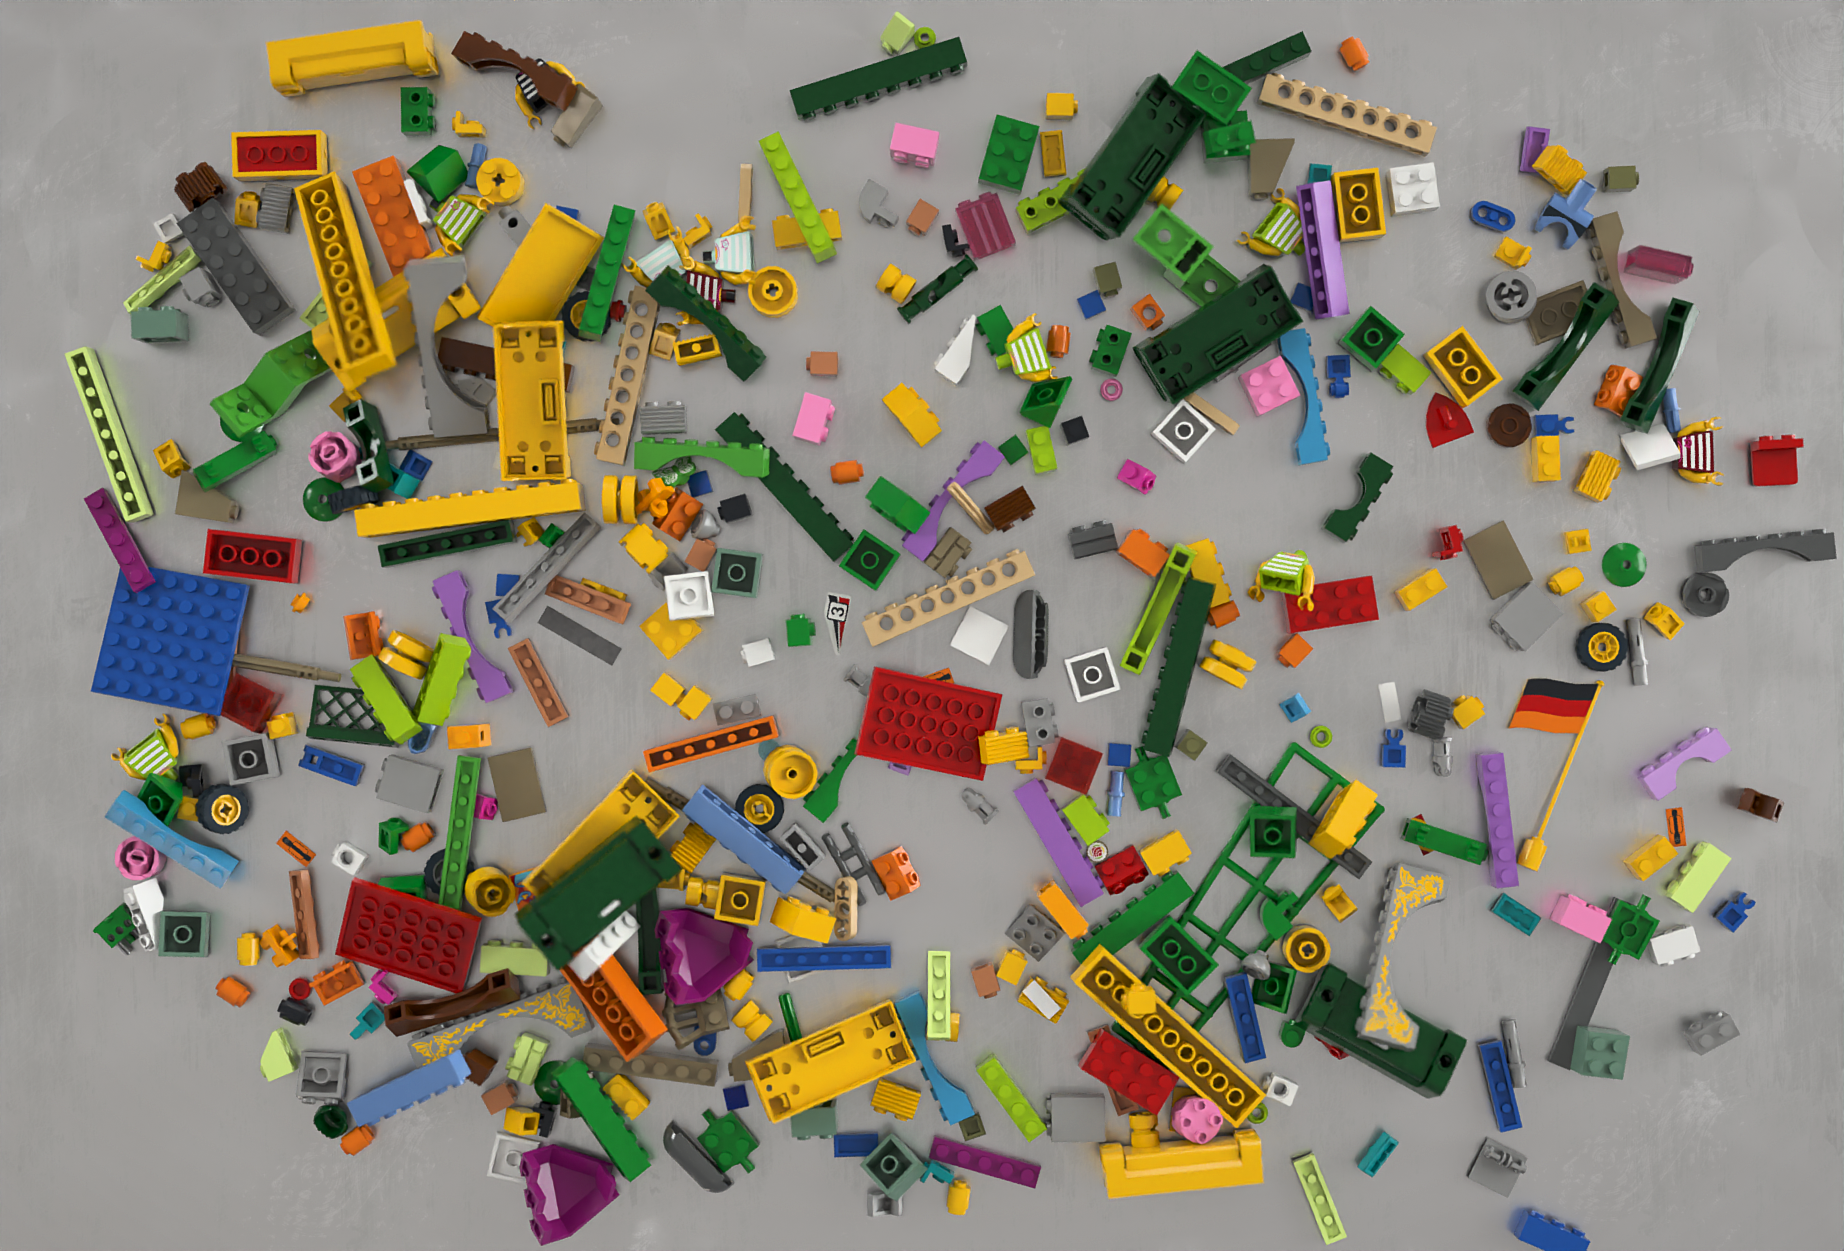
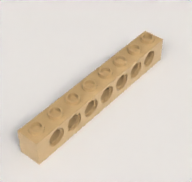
M1277 73L1266 75L1257 100L1259 105L1424 157L1430 152L1437 127L1432 126V123L1427 120L1415 121L1411 119L1410 115L1404 113L1396 115L1390 113L1388 108L1382 106L1374 108L1368 106L1369 103L1363 100L1352 101L1341 93L1333 95L1327 93L1326 89L1322 87H1307L1300 80L1288 81L1284 79L1283 75ZM1286 89L1289 92V97H1280L1278 90ZM1306 95L1310 99V104H1302L1299 97ZM1328 102L1331 105V111L1326 112L1322 110L1321 103ZM1342 109H1349L1352 112V118H1345L1342 115ZM1363 116H1371L1373 124L1367 125L1363 121ZM1385 122H1391L1394 125L1395 129L1393 132L1385 129ZM1406 129H1413L1416 134L1415 138H1409L1406 135Z
M635 285L634 290L629 292L628 303L631 305L629 312L624 314L623 325H626L624 334H620L618 346L621 347L620 354L616 355L614 359L615 377L611 376L608 389L611 390L610 399L606 398L604 404V411L607 413L605 420L600 422L599 433H602L600 442H596L594 449L597 460L625 466L649 360V351L661 306L645 291L646 287ZM641 305H645L648 308L644 316H638L636 313L637 308ZM635 327H642L643 334L639 338L632 336V330ZM636 348L638 356L633 360L628 359V350ZM626 370L633 371V378L630 381L622 379V374ZM626 391L628 393V400L624 403H619L617 400L618 394ZM616 413H622L624 417L623 422L619 425H615L612 422V418ZM617 435L619 438L618 444L616 446H609V436Z
M1019 549L1007 553L1008 558L999 561L998 558L986 563V568L979 570L976 567L967 571V576L959 579L958 576L948 579L946 580L947 585L941 588L938 585L926 589L927 594L918 597L917 594L905 598L906 603L898 606L897 602L885 607L886 612L880 615L877 612H873L864 616L866 621L862 622V625L872 647L1035 576L1025 551L1020 553ZM1005 564H1011L1015 568L1014 574L1010 577L1005 576L1002 572V567ZM983 574H993L994 583L989 586L985 585L982 582ZM968 581L974 585L973 593L964 594L962 592L961 586L964 582ZM946 590L954 594V600L951 603H944L941 600V594ZM929 599L933 602L934 608L931 612H924L921 609L923 600ZM905 608L913 611L914 615L910 621H904L900 616L901 611ZM884 617H889L893 621V627L890 630H884L880 626V622Z

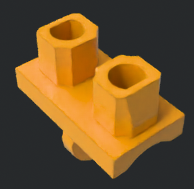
M653 478L647 483L650 489H643L636 495L640 503L635 510L637 514L649 511L652 517L662 518L668 513L666 500L675 491L673 486H665L662 478Z
M276 924L262 933L263 937L259 944L265 950L272 947L276 955L272 957V962L276 967L287 966L299 958V953L296 950L297 946L293 941L297 937L295 932L289 936L285 929L282 930Z

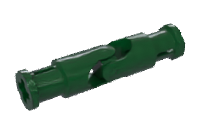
M966 254L964 259L957 265L950 266L935 280L911 297L912 300L903 307H898V312L908 324L911 323L912 318L920 312L924 313L948 292H951L964 281L963 279L971 272H976L978 267ZM931 291L935 293L933 296H929Z

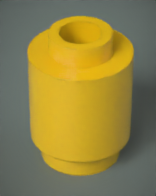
M1576 566L1568 567L1550 577L1549 587L1555 595L1563 596L1578 588L1584 582V577Z
M203 713L185 719L184 722L180 723V728L185 739L190 738L194 740L213 734L216 722L213 716Z
M242 933L241 937L237 938V960H239V965L250 966L258 964V959H260V937H256L255 933Z
M741 970L723 986L726 990L724 995L732 1001L736 999L741 1000L753 985L752 981L755 977L747 970Z
M954 1180V1183L949 1184L946 1203L949 1213L964 1215L968 1209L971 1187L967 1185V1182Z

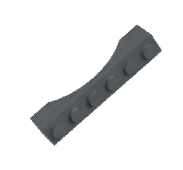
M1826 529L1812 530V535H1804V531L1790 532V537H1782V533L1768 534V539L1760 540L1758 535L1748 536L1746 541L1738 542L1737 538L1723 539V544H1716L1715 540L1701 541L1702 546H1694L1697 573L1726 570L1742 556L1765 548L1788 551L1798 555L1807 562L1837 559L1834 532L1826 533Z

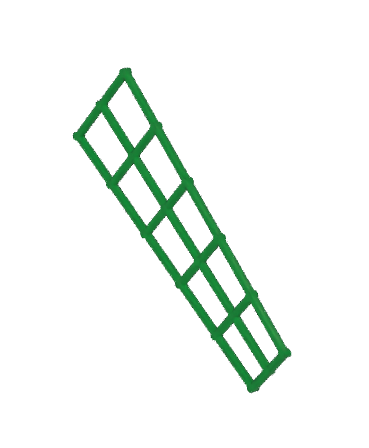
M1291 742L1267 782L1274 787L1295 753L1325 774L1330 780L1307 810V813L1314 817L1337 784L1345 788L1351 782L1299 744ZM1253 801L1248 812L1177 922L1183 929L1190 922L1213 939L1205 950L1211 957L1220 945L1240 960L1248 956L1246 952L1226 939V936L1259 891L1273 902L1277 901L1275 898L1279 895L1266 886L1265 883L1283 858H1272L1258 879L1229 859V856L1250 825L1252 806H1261L1256 801ZM1374 801L1376 806L1365 819L1364 827L1354 835L1356 841L1352 847L1358 843L1379 816L1384 813V806L1377 801ZM1297 833V839L1300 838L1306 844L1309 843V841ZM1326 857L1330 860L1328 865L1297 902L1286 909L1285 917L1290 923L1339 864L1334 860ZM1223 866H1225L1252 887L1220 931L1217 932L1193 913ZM1269 934L1253 954L1257 950L1266 952L1275 942V939ZM1153 962L1141 979L1148 986L1152 978H1154L1174 994L1166 1003L1172 1009L1182 999L1202 1013L1192 1026L1197 1032L1213 1017V1014L1228 998L1225 986L1207 1007L1191 994L1187 997L1169 978L1158 971L1159 968ZM1240 968L1236 974L1244 972L1243 969ZM1114 1021L1111 1025L1113 1032L1149 1058L1169 1069L1137 1038L1123 1028L1118 1021Z

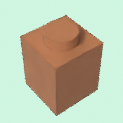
M919 199L906 221V225L909 226L908 230L917 236L920 234L926 236L939 214V209Z
M811 351V357H806V370H810L811 376H838V352Z
M697 538L684 562L702 572L707 571L717 553V549L714 547L716 543L707 538L703 540Z
M992 962L971 969L979 997L984 996L987 999L996 996L997 991H1000V986Z
M506 1080L484 1092L481 1097L490 1114L493 1115L518 1100V1091L513 1083L510 1084Z

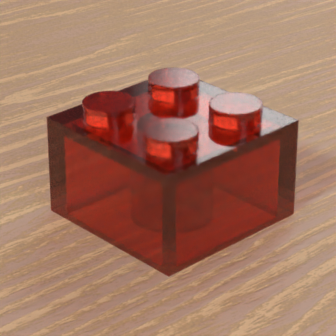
M236 673L225 693L220 715L254 733L262 734L267 726L266 722H269L282 694L243 674Z
M1060 736L1044 778L1087 795L1103 753Z

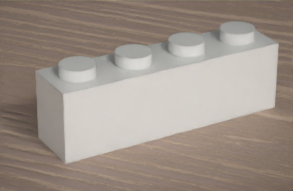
M627 911L624 912L568 965L583 980L587 979L641 926Z

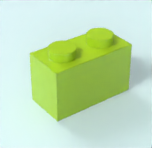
M1399 343L1378 366L1380 368L1379 372L1388 380L1392 378L1397 383L1396 387L1402 393H1409L1410 395L1415 393L1432 373Z
M1041 426L1026 430L1025 433L1034 474L1057 470L1049 428Z
M1082 793L1061 809L1089 846L1110 831L1107 827L1110 823L1103 813L1098 815L1094 808L1097 805L1091 796L1085 797Z

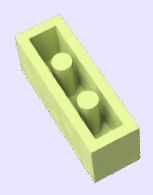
M1704 841L1694 848L1692 852L1693 857L1689 862L1687 861L1682 865L1679 871L1681 874L1668 885V892L1665 895L1691 913H1694L1732 859L1712 844Z
M488 940V943L481 946L480 973H494L509 968L514 975L547 976L550 974V962L534 943H532V946H523V942L511 941L510 945L501 944L500 940Z

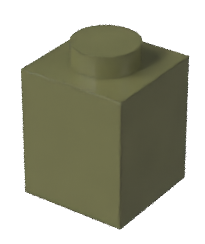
M1614 166L1603 170L1604 193L1631 192L1634 190L1636 185L1639 184V173L1636 172V166Z
M1116 261L1094 267L1093 274L1100 296L1105 294V297L1108 298L1118 295V291L1122 289Z
M1187 729L1175 747L1195 761L1208 743Z

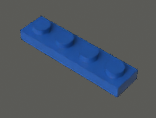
M1241 972L1224 977L1243 1062L1246 1064L1266 1058L1247 973Z
M1496 1040L1478 1045L1499 1131L1502 1133L1522 1128L1502 1041Z

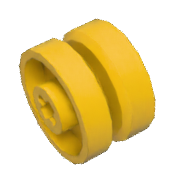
M767 266L758 270L757 275L752 276L751 280L756 283L755 285H748V296L753 307L761 315L768 318H780L789 314L794 309L798 300V288L793 276L787 270L778 266ZM773 289L777 290L775 292L776 296L771 297L770 291Z
M616 475L604 476L602 487L604 524H617L620 518V510L624 524H637L638 514L635 510L639 504L636 496L639 493L637 476L625 475L622 479L621 488L619 478Z
M392 630L387 640L396 649L383 647L378 658L393 669L422 680L427 672V668L418 660L430 662L434 649L407 634Z
M1213 639L1208 650L1219 659L1217 661L1209 656L1203 657L1199 667L1239 689H1243L1247 678L1236 671L1237 668L1245 672H1252L1257 662L1246 656L1239 649Z
M783 745L777 747L769 753L764 761L763 773L765 780L777 794L784 798L796 799L803 797L812 790L816 783L818 774L816 764L806 752L797 746Z

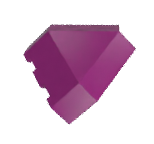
M690 908L660 911L655 927L656 938H660L662 951H658L661 969H665L667 982H664L665 993L675 1005L705 1001L754 961L749 955L753 942L747 936L749 929L727 921L714 919L713 916Z
M554 1144L522 1154L519 1169L521 1176L526 1178L527 1189L523 1190L526 1205L532 1209L533 1219L529 1221L531 1230L540 1246L571 1237L619 1196L615 1188V1177L611 1174L614 1164Z

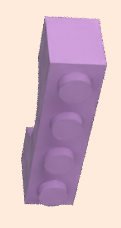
M1705 727L1696 733V738L1691 741L1689 739L1678 745L1679 749L1677 751L1666 753L1660 758L1661 762L1655 766L1651 764L1641 771L1642 775L1637 778L1653 800L1659 801L1677 788L1676 772L1679 766L1687 759L1700 757L1707 762L1714 763L1732 751L1717 728Z

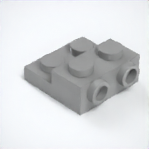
M301 1052L296 1097L302 1100L304 1104H315L316 1100H322L326 1105H338V1101H344L347 1055L340 1053Z

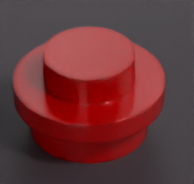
M623 300L613 301L610 309V318L615 319L616 322H621L625 312H627V306L623 305Z

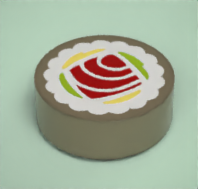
M1096 840L1091 845H1087L1086 855L1090 861L1101 863L1108 856V848L1105 843Z

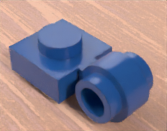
M1350 355L1326 356L1327 379H1335L1333 383L1329 384V394L1334 396V398H1344L1349 395V383L1344 382L1343 378L1351 377Z

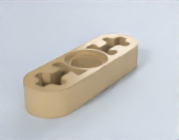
M741 163L738 223L743 216H751L753 164Z
M1194 392L1183 398L1197 412L1227 433L1234 435L1240 427L1234 420Z
M851 876L839 878L835 883L834 918H836L834 933L840 941L853 939L857 934L858 886L856 880ZM843 896L849 897V898H845V899L840 900V898L843 897ZM842 903H846L849 906L848 915L843 912Z

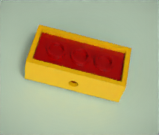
M321 130L231 132L232 175L238 181L317 179L328 174L327 135Z

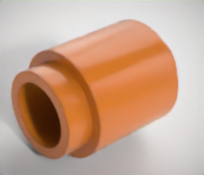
M1352 36L1341 42L1343 47L1339 50L1349 68L1352 67L1354 71H1357L1370 63L1368 60L1369 55L1359 38L1354 39Z
M1051 326V330L1048 332L1046 352L1050 353V357L1063 358L1064 354H1068L1071 335L1068 326Z
M857 460L839 462L830 467L833 483H839V485L860 482V477L864 476L862 463L858 464Z
M1234 600L1210 608L1207 619L1210 626L1214 625L1217 629L1236 621L1240 613Z
M420 822L402 833L403 838L400 841L407 851L415 852L430 843L432 838L435 837V833L428 822Z
M230 976L227 979L222 978L215 988L218 990L216 995L234 1007L238 1006L241 1008L251 994L247 991V987Z
M364 1124L360 1127H355L341 1138L342 1143L340 1146L347 1155L351 1154L354 1156L372 1143L371 1140L375 1136L371 1129Z

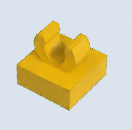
M533 517L517 527L519 531L516 536L522 535L526 540L523 545L528 546L538 542V539L545 531Z
M1588 529L1564 532L1568 554L1592 551Z

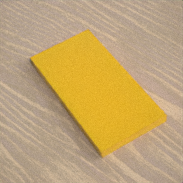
M545 203L477 315V318L492 327L499 324V322L555 320L604 240V237ZM527 331L529 337L532 336L531 331Z

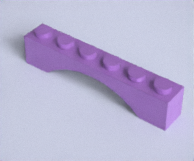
M985 440L982 444L977 442L970 451L972 454L971 458L960 463L956 469L959 473L954 479L950 477L943 485L945 491L942 495L936 494L929 503L931 506L929 512L931 513L916 534L908 530L901 539L904 541L902 546L922 562L937 545L936 533L938 522L943 509L953 497L947 491V487L952 482H956L962 488L974 480L991 476L1005 458L1003 454Z
M456 570L433 580L434 586L432 590L437 599L440 598L443 604L441 611L445 619H449L451 622V634L466 638L471 647V655L467 660L470 667L467 669L471 679H476L479 686L476 690L480 699L490 703L513 693L514 691L505 671L487 661L477 650L471 639L466 620L469 588L462 572Z
M1502 752L1476 754L1478 777L1483 793L1488 825L1491 886L1495 888L1519 886L1504 754Z

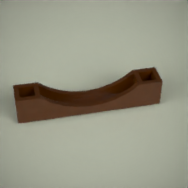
M466 31L463 32L451 53L461 64L476 71L501 67L522 72L531 78L538 95L547 104L564 112L566 111L578 90L572 83L573 79L562 72L560 75L556 74L554 69L545 64L541 67L537 65L538 63L528 56L524 59L511 48H508V50L502 49L503 46L493 40L489 43L476 32L473 35Z
M507 968L487 974L483 980L473 987L451 996L431 1000H403L384 1006L385 1026L398 1037L521 999L519 980Z

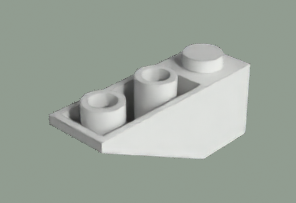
M974 314L971 318L966 317L959 327L962 329L960 334L952 336L946 345L949 347L945 355L941 353L934 362L936 365L935 372L955 386L958 385L969 369L976 319Z
M153 878L123 889L124 901L130 908L132 922L138 929L140 943L146 952L159 948L161 911H163L164 898L157 879Z

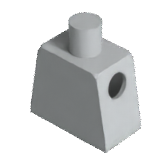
M505 206L498 213L503 219L499 224L519 248L531 226L518 210L512 211L509 206Z

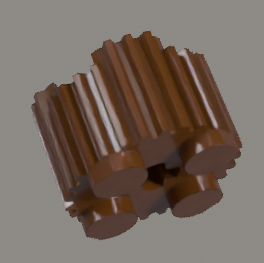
M206 162L198 164L195 170L188 174L187 172L179 174L175 179L177 181L174 187L175 193L189 212H193L211 198L215 199L220 194L224 195L228 190L213 167L209 166Z

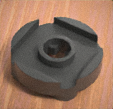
M1713 573L1693 575L1683 588V605L1691 613L1700 617H1710L1720 613L1725 609L1729 601V590L1726 588L1724 580ZM1705 589H1708V593L1711 595V598H1706V600L1704 601L1701 596V591H1705Z

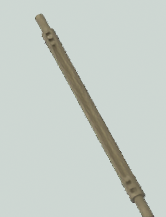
M590 418L566 421L567 434L598 431L601 420ZM612 418L613 424H620L619 418ZM490 428L486 434L434 438V434L399 437L398 440L385 441L386 450L399 449V451L493 442L499 441V429Z
M235 653L232 662L233 667L315 681L323 679L340 682L341 673L323 671L319 667Z
M649 777L645 781L656 793L662 796L663 800L680 810L689 801L669 787H663ZM804 871L797 882L830 903L831 901L835 903V890ZM842 903L841 907L849 911V906L846 903Z

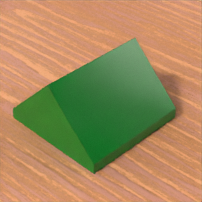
M438 145L410 167L407 173L439 203L466 181L468 170L457 150Z
M1071 376L1032 384L1021 407L1020 414L1051 428L1071 384Z
M149 773L137 798L143 801L153 815L168 827L183 800L182 783L155 773Z
M1269 961L1271 968L1269 978L1265 980L1255 978L1252 989L1254 1004L1287 1014L1297 970L1292 966Z

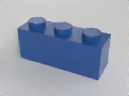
M1532 1210L1531 1213L1523 1211L1514 1235L1519 1240L1544 1251H1587L1590 1241L1585 1237V1232L1574 1227L1572 1230L1564 1227V1223L1556 1219L1548 1221L1544 1219L1545 1215L1535 1210Z

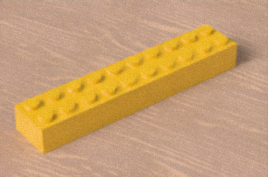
M333 171L294 188L343 371L354 382H358L396 366L346 184Z
M574 479L560 480L558 485L551 482L538 483V487L534 488L529 486V484L517 485L516 490H511V488L507 487L494 488V493H489V491L485 490L471 491L472 495L470 496L463 493L449 494L450 498L446 499L438 495L427 497V501L418 498L406 499L405 504L388 501L383 502L382 507L374 504L360 505L361 509L354 510L357 536L373 538L586 511L583 484L578 483Z
M1101 944L1094 949L1070 976L1077 986L1203 1099H1208L1215 1103L1220 1110V1114L1236 1128L1265 1098L1266 1094L1259 1086L1156 994V1013L1129 1015L1125 1008H1122L1121 995L1125 994L1124 988L1130 987L1131 984L1144 983Z

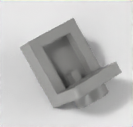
M671 553L648 576L656 587L664 591V576L683 574L688 568L674 553Z
M883 1191L867 1193V1216L902 1215V1196L895 1201Z

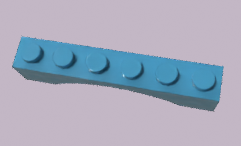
M1305 328L1291 330L1277 338L1279 356L1281 355L1282 359L1296 374L1305 397L1304 424L1295 442L1298 466L1328 460L1327 456L1330 455L1329 443H1325L1324 440L1326 424L1324 420L1321 421L1322 401L1317 399L1316 390H1319V383L1317 377L1313 376L1312 368H1315L1314 356L1309 353L1311 337L1309 333H1306Z
M125 790L121 792L105 815V818L220 889L239 862L220 849L200 845L177 834L157 819L143 801Z
M918 990L896 1000L895 1011L899 1020L902 1019L905 1025L902 1029L907 1041L911 1039L914 1048L911 1050L916 1061L921 1060L923 1068H921L924 1079L926 1081L930 1080L933 1086L930 1091L934 1100L940 1101L942 1108L939 1111L943 1120H948L950 1125H953L975 1115V1110L966 1091L946 1079L930 1057L925 1038L928 1008L920 991Z

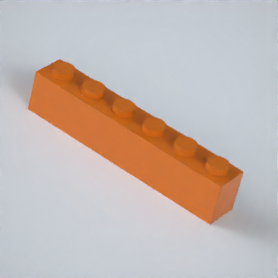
M771 715L647 749L643 753L650 773L779 737L775 717Z

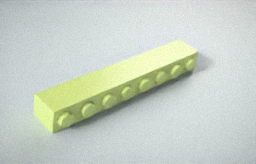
M85 346L65 353L125 522L134 523L153 516V510L94 349Z

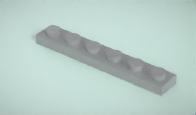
M584 512L493 607V610L510 624L601 529V526Z

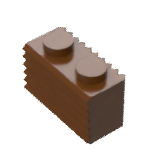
M1023 485L984 508L997 531L1002 530L1003 533L1015 526L1013 522L1019 518L1023 522L1034 515L1032 511L1036 509Z
M476 1048L472 1052L467 1051L463 1057L471 1074L465 1077L466 1080L469 1079L470 1082L473 1081L477 1086H481L489 1078L498 1061Z

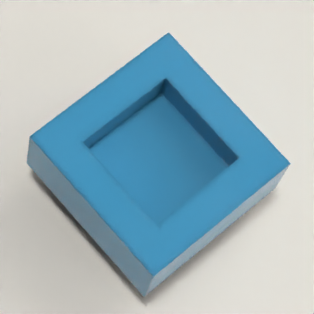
M1300 693L1279 704L1291 723L1311 712Z

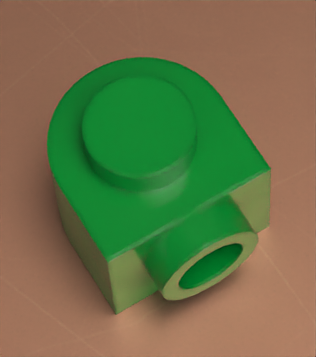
M1290 1019L1289 1022L1283 1020L1279 1030L1280 1040L1290 1048L1299 1046L1306 1032L1294 1025V1019Z

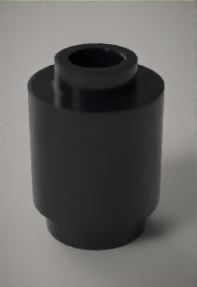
M288 997L287 1000L283 999L277 1012H280L279 1017L298 1026L300 1024L306 1026L313 1010L309 1008V1005Z

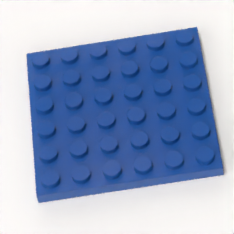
M148 567L156 582L135 593L120 568L91 692L220 716L250 586Z

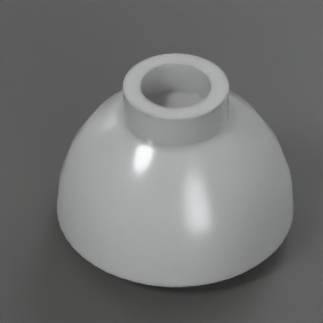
M701 510L692 523L691 535L695 539H705L710 536L716 537L720 525L716 524L714 516L708 510Z
M1257 950L1255 954L1246 956L1240 963L1241 968L1248 975L1259 980L1269 978L1271 970L1268 961L1269 955L1264 951Z

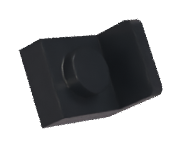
M951 224L942 226L947 255L952 254V257L965 255V251H969L968 243L955 246V243L958 242L956 229L952 230Z
M202 764L179 766L182 787L187 786L188 790L192 789L193 798H198L202 795L204 788Z
M546 1101L536 1103L532 1111L545 1114L540 1116L538 1129H541L539 1136L548 1138L551 1134L558 1108L553 1107L552 1103Z

